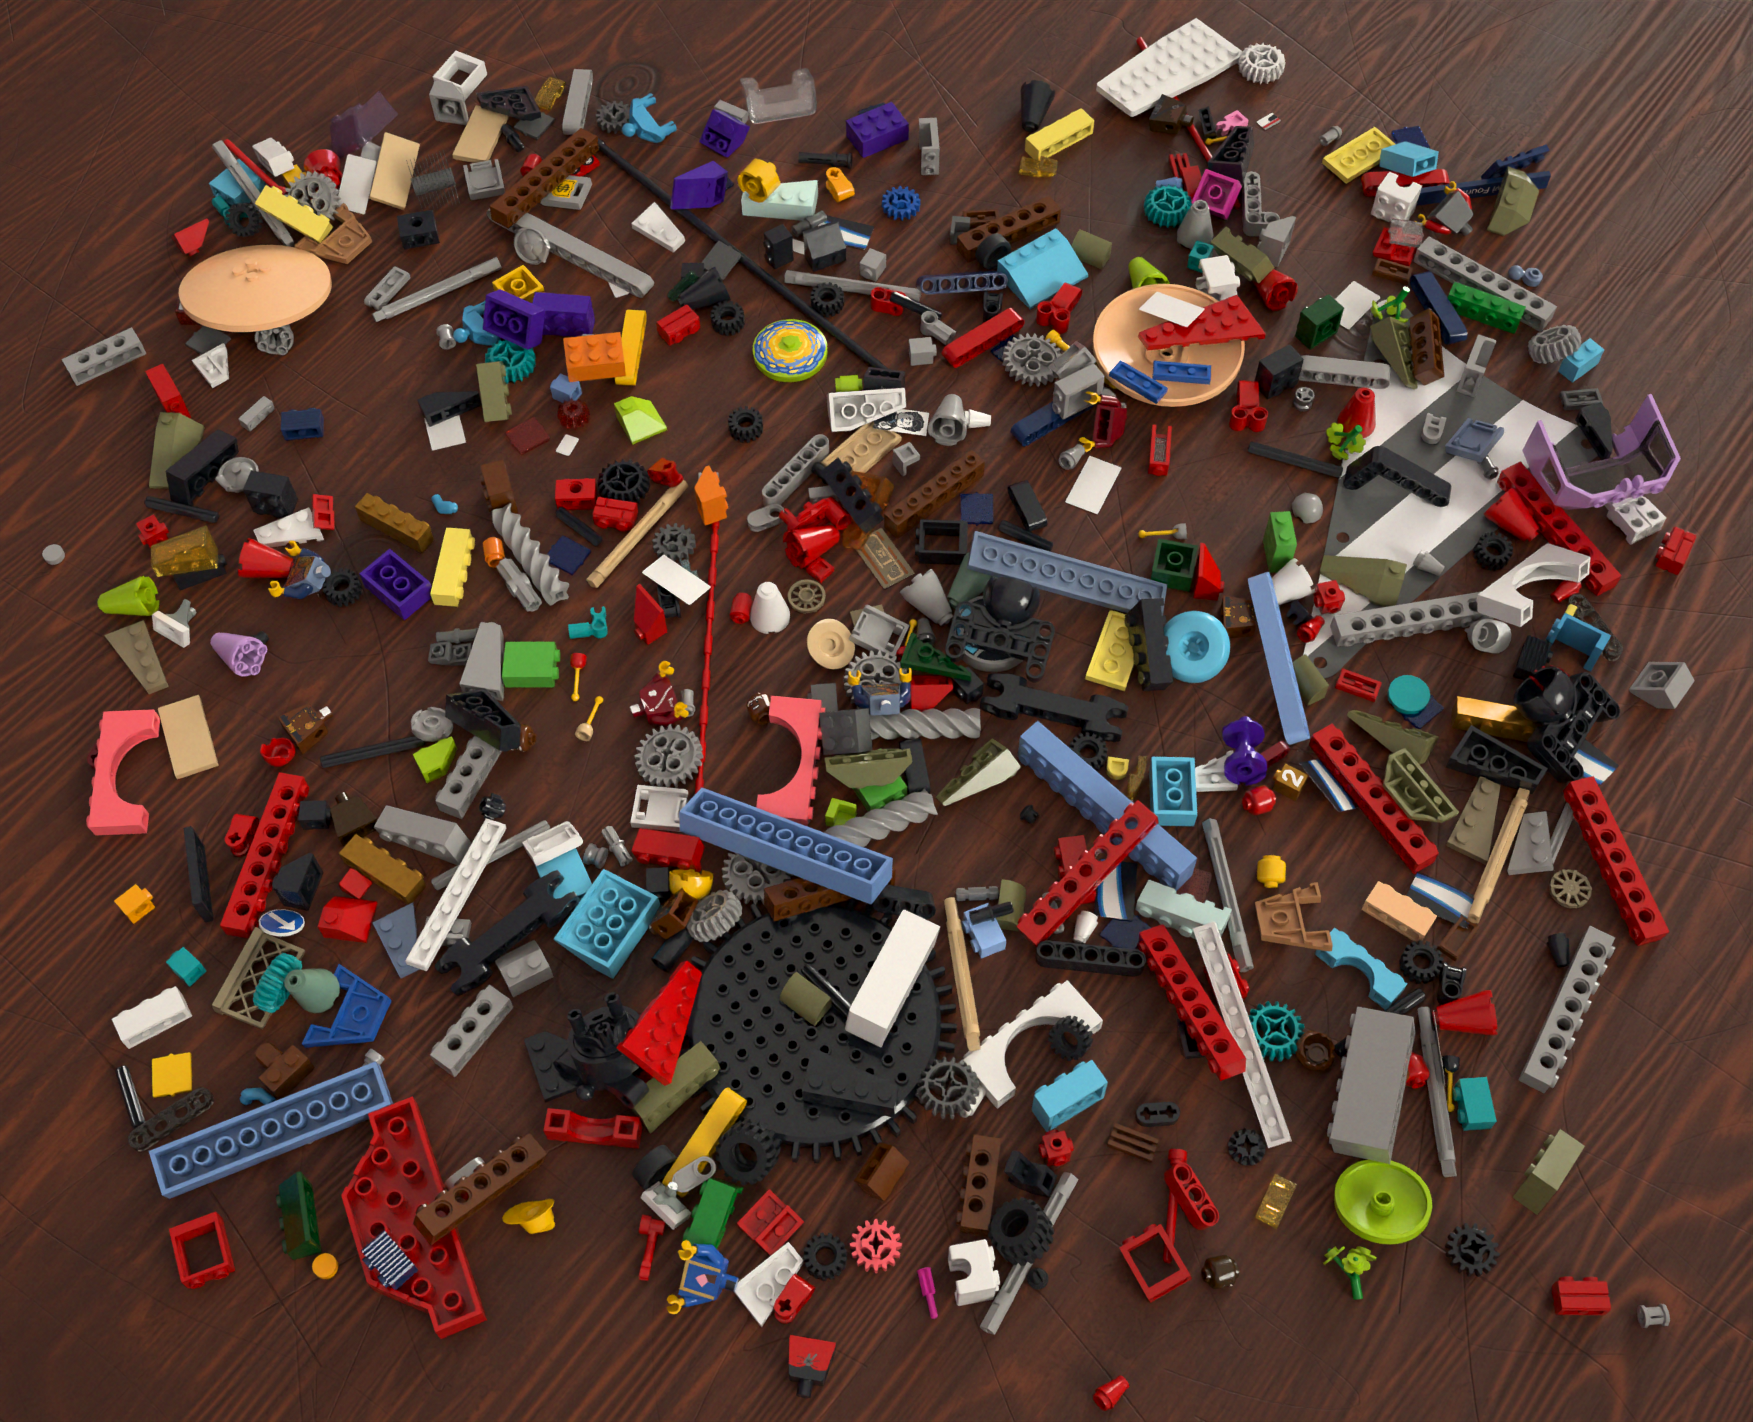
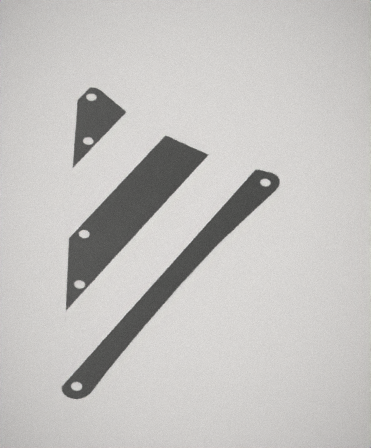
M1387 300L1379 302L1377 304L1378 307L1383 306ZM1386 308L1381 311L1383 315L1382 320L1389 317L1385 312ZM1405 308L1401 311L1400 317L1408 319V322L1405 324L1409 328V318L1414 315ZM1373 317L1372 325L1381 321L1379 317ZM1370 331L1364 361L1374 362L1377 359H1381L1389 365L1391 369L1390 385L1385 389L1369 388L1375 394L1376 427L1370 436L1364 438L1366 440V445L1363 446L1364 450L1361 453L1354 452L1353 454H1350L1347 449L1344 451L1349 455V459H1343L1342 461L1343 472L1338 481L1324 555L1389 559L1407 564L1396 605L1412 603L1461 558L1474 549L1482 535L1484 536L1485 533L1490 535L1491 532L1499 528L1498 525L1485 518L1483 514L1506 493L1497 483L1502 470L1521 461L1531 473L1522 450L1538 420H1542L1551 443L1555 444L1553 448L1562 469L1587 464L1598 455L1594 448L1586 449L1582 447L1581 441L1587 438L1579 426L1529 404L1484 375L1475 398L1456 392L1466 364L1443 346L1442 354L1445 377L1425 386L1418 380V388L1415 390L1405 386L1379 348L1372 341V332ZM1427 413H1431L1434 417L1438 418L1441 416L1446 417L1441 439L1436 444H1428L1421 437ZM1468 418L1473 419V423L1478 420L1497 425V429L1499 427L1504 428L1503 436L1487 454L1494 466H1497L1499 469V474L1494 479L1490 480L1484 477V471L1477 461L1446 453L1445 445ZM1383 446L1449 482L1452 486L1450 501L1445 507L1434 506L1380 475L1361 488L1350 490L1344 486L1346 468L1371 448ZM1549 460L1545 468V473L1555 471L1551 460ZM1560 482L1553 483L1552 486L1554 487ZM1341 532L1348 534L1349 541L1346 543L1339 542L1336 537L1337 534ZM1420 551H1427L1445 566L1439 576L1416 569L1413 562ZM1320 574L1318 583L1332 581ZM1338 584L1340 590H1343L1345 594V602H1343L1341 611L1334 614L1327 613L1321 615L1319 608H1316L1315 604L1313 606L1312 616L1319 615L1323 617L1325 624L1315 640L1306 643L1304 654L1308 656L1313 664L1317 657H1322L1327 661L1325 668L1316 667L1323 678H1329L1336 674L1367 644L1362 642L1352 646H1337L1330 628L1334 615L1383 608L1369 602V598L1359 593L1357 595L1353 593V589L1344 584Z

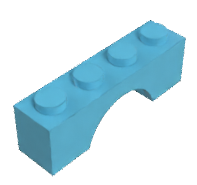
M1334 928L1330 932L1333 945L1332 951L1316 950L1315 955L1331 968L1340 965H1351L1360 969L1367 976L1370 983L1368 997L1383 1009H1388L1403 993L1407 983L1404 982L1400 975L1387 969L1382 961L1369 955L1364 947L1351 941L1346 933Z

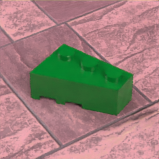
M709 1178L708 1181H704L700 1190L702 1198L692 1211L691 1218L694 1219L691 1228L687 1227L683 1241H689L691 1246L694 1243L712 1244L718 1249L726 1231L725 1226L728 1217L735 1210L733 1204L737 1193L741 1194L743 1187L720 1178Z

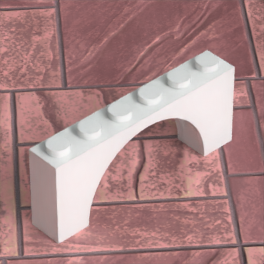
M1547 543L1480 592L1476 599L1478 603L1477 612L1521 627L1532 619L1533 600L1522 596L1516 589L1526 583L1542 579H1562L1579 583L1589 575L1590 556Z
M1068 980L1062 985L1060 983L1056 984L1045 998L1043 996L1039 997L1029 1010H1022L1012 1023L1009 1024L1007 1022L1002 1025L998 1030L999 1033L995 1036L985 1038L981 1043L980 1050L968 1051L964 1055V1067L968 1065L972 1067L971 1072L977 1074L976 1080L985 1089L987 1098L997 1109L1015 1095L1016 1087L1010 1080L1005 1067V1052L1010 1042L1020 1032L1036 1025H1055L1061 1018L1070 1015L1071 1019L1074 1016L1078 1017V1022L1083 1019L1085 1021L1083 1025L1086 1026L1088 1024L1090 1026L1087 1030L1088 1032L1092 1031L1094 1034L1101 1029L1102 1018Z

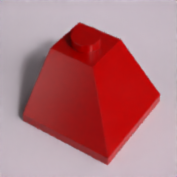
M204 219L171 236L183 255L188 253L189 256L200 252L198 248L203 244L209 224L208 219Z
M1200 543L1195 564L1194 598L1218 601L1219 593L1224 591V581H1221V572L1205 543Z
M638 584L636 586L634 633L639 640L643 639L649 645L667 633L664 610L642 585Z
M912 675L910 681L911 709L920 712L933 709L953 689L952 678L941 675Z
M334 896L323 907L318 928L324 938L367 943L378 903L377 901Z

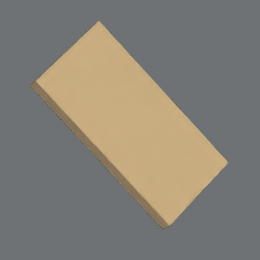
M476 105L452 154L453 159L472 163L488 161L502 133L501 127L506 124L509 116L483 109L481 106Z
M387 132L384 133L369 199L401 210L405 209L411 185L410 178H412L411 175L413 176L420 144Z
M874 421L861 426L821 461V464L826 467L839 457L843 463L847 461L851 465L853 476L857 474L860 478L901 442V436L894 431L873 429Z
M199 695L158 708L174 774L177 779L219 766Z

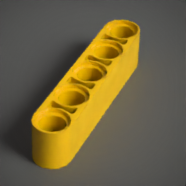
M626 310L621 337L626 376L615 377L616 385H636L647 319L646 311Z
M728 1087L722 1091L666 1174L662 1183L664 1186L667 1187L668 1183L672 1182V1178L678 1170L702 1156L710 1158L713 1156L716 1146L719 1144L718 1141L735 1123L745 1108L747 1100ZM701 1161L699 1163L698 1171L700 1173L703 1171L708 1161ZM677 1191L676 1194L683 1198L689 1191Z

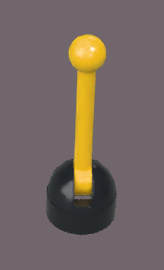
M1445 1055L1441 1059L1443 1070L1448 1073L1447 1107L1448 1112H1452L1454 1110V1105L1452 1104L1453 1073L1460 1067V1058Z

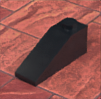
M478 391L434 392L417 399L420 411L429 427L482 406Z
M1601 402L1580 408L1575 421L1601 460L1609 459L1613 452L1611 416L1609 411L1605 409Z

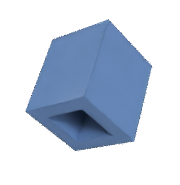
M561 373L550 385L553 399L571 407L582 394L580 382H569L568 376Z

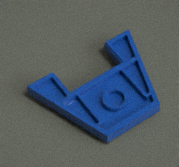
M338 964L334 975L337 977L340 989L348 990L331 1029L311 1024L302 1045L307 1048L373 1042L390 1006L391 999Z

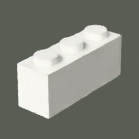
M268 138L252 146L259 162L275 177L294 168L292 154L284 146H281L279 141L276 142L274 139Z
M175 986L165 989L160 995L152 999L142 1001L138 1006L130 1010L122 1011L112 1021L121 1041L130 1049L192 1017V1014L182 993Z

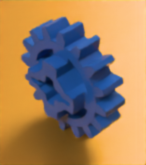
M901 186L898 189L892 187V191L887 190L886 195H883V212L887 213V217L894 216V220L898 217L901 221H903L904 217L910 219V215L916 216V212L920 211L919 194H915L914 189L909 191L908 187H905V189H902Z

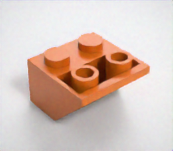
M709 465L704 468L694 488L697 509L705 526L727 518L726 510L728 509L725 499L727 497L726 491L723 486H719V477L716 471L712 472Z

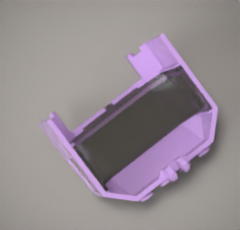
M1652 394L1647 395L1632 422L1624 427L1625 432L1618 436L1615 433L1612 434V446L1617 457L1587 463V461L1581 462L1579 466L1565 469L1555 444L1551 443L1542 420L1537 421L1522 450L1531 473L1551 498L1554 505L1567 510L1593 506L1598 508L1606 503H1619L1624 499L1631 497L1634 499L1639 498L1647 493L1657 494L1664 490L1681 459Z

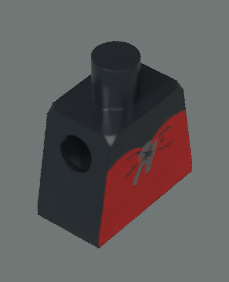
M790 1335L789 1380L798 1382L796 1396L811 1398L813 1385L824 1386L836 1353V1343Z

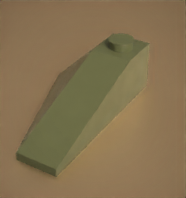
M1390 316L1371 325L1372 341L1379 348L1404 385L1414 390L1417 389V380L1412 373L1414 367L1411 364V356L1413 354L1410 353L1411 335L1408 325Z

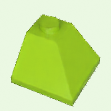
M631 396L614 403L616 417L632 444L667 430L666 425L651 401Z

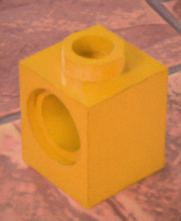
M136 884L114 900L133 924L155 908L150 901L153 899V896L146 888L141 890Z

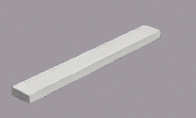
M485 819L405 960L407 965L424 971L428 970L507 829L505 824Z

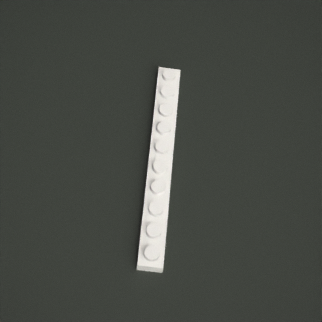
M1213 921L1196 927L1193 931L1225 1024L1246 1057V1072H1243V1076L1267 1146L1272 1148L1291 1142L1287 1125L1216 922Z

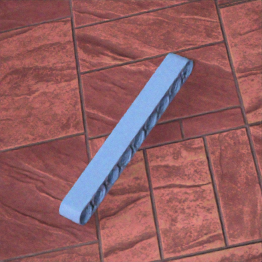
M1265 572L1248 578V584L1284 736L1287 743L1291 745L1310 739V733L1273 581L1269 572Z

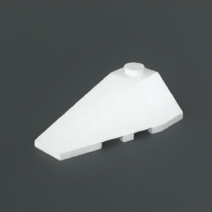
M905 388L828 393L827 406L831 432L851 431L906 408Z

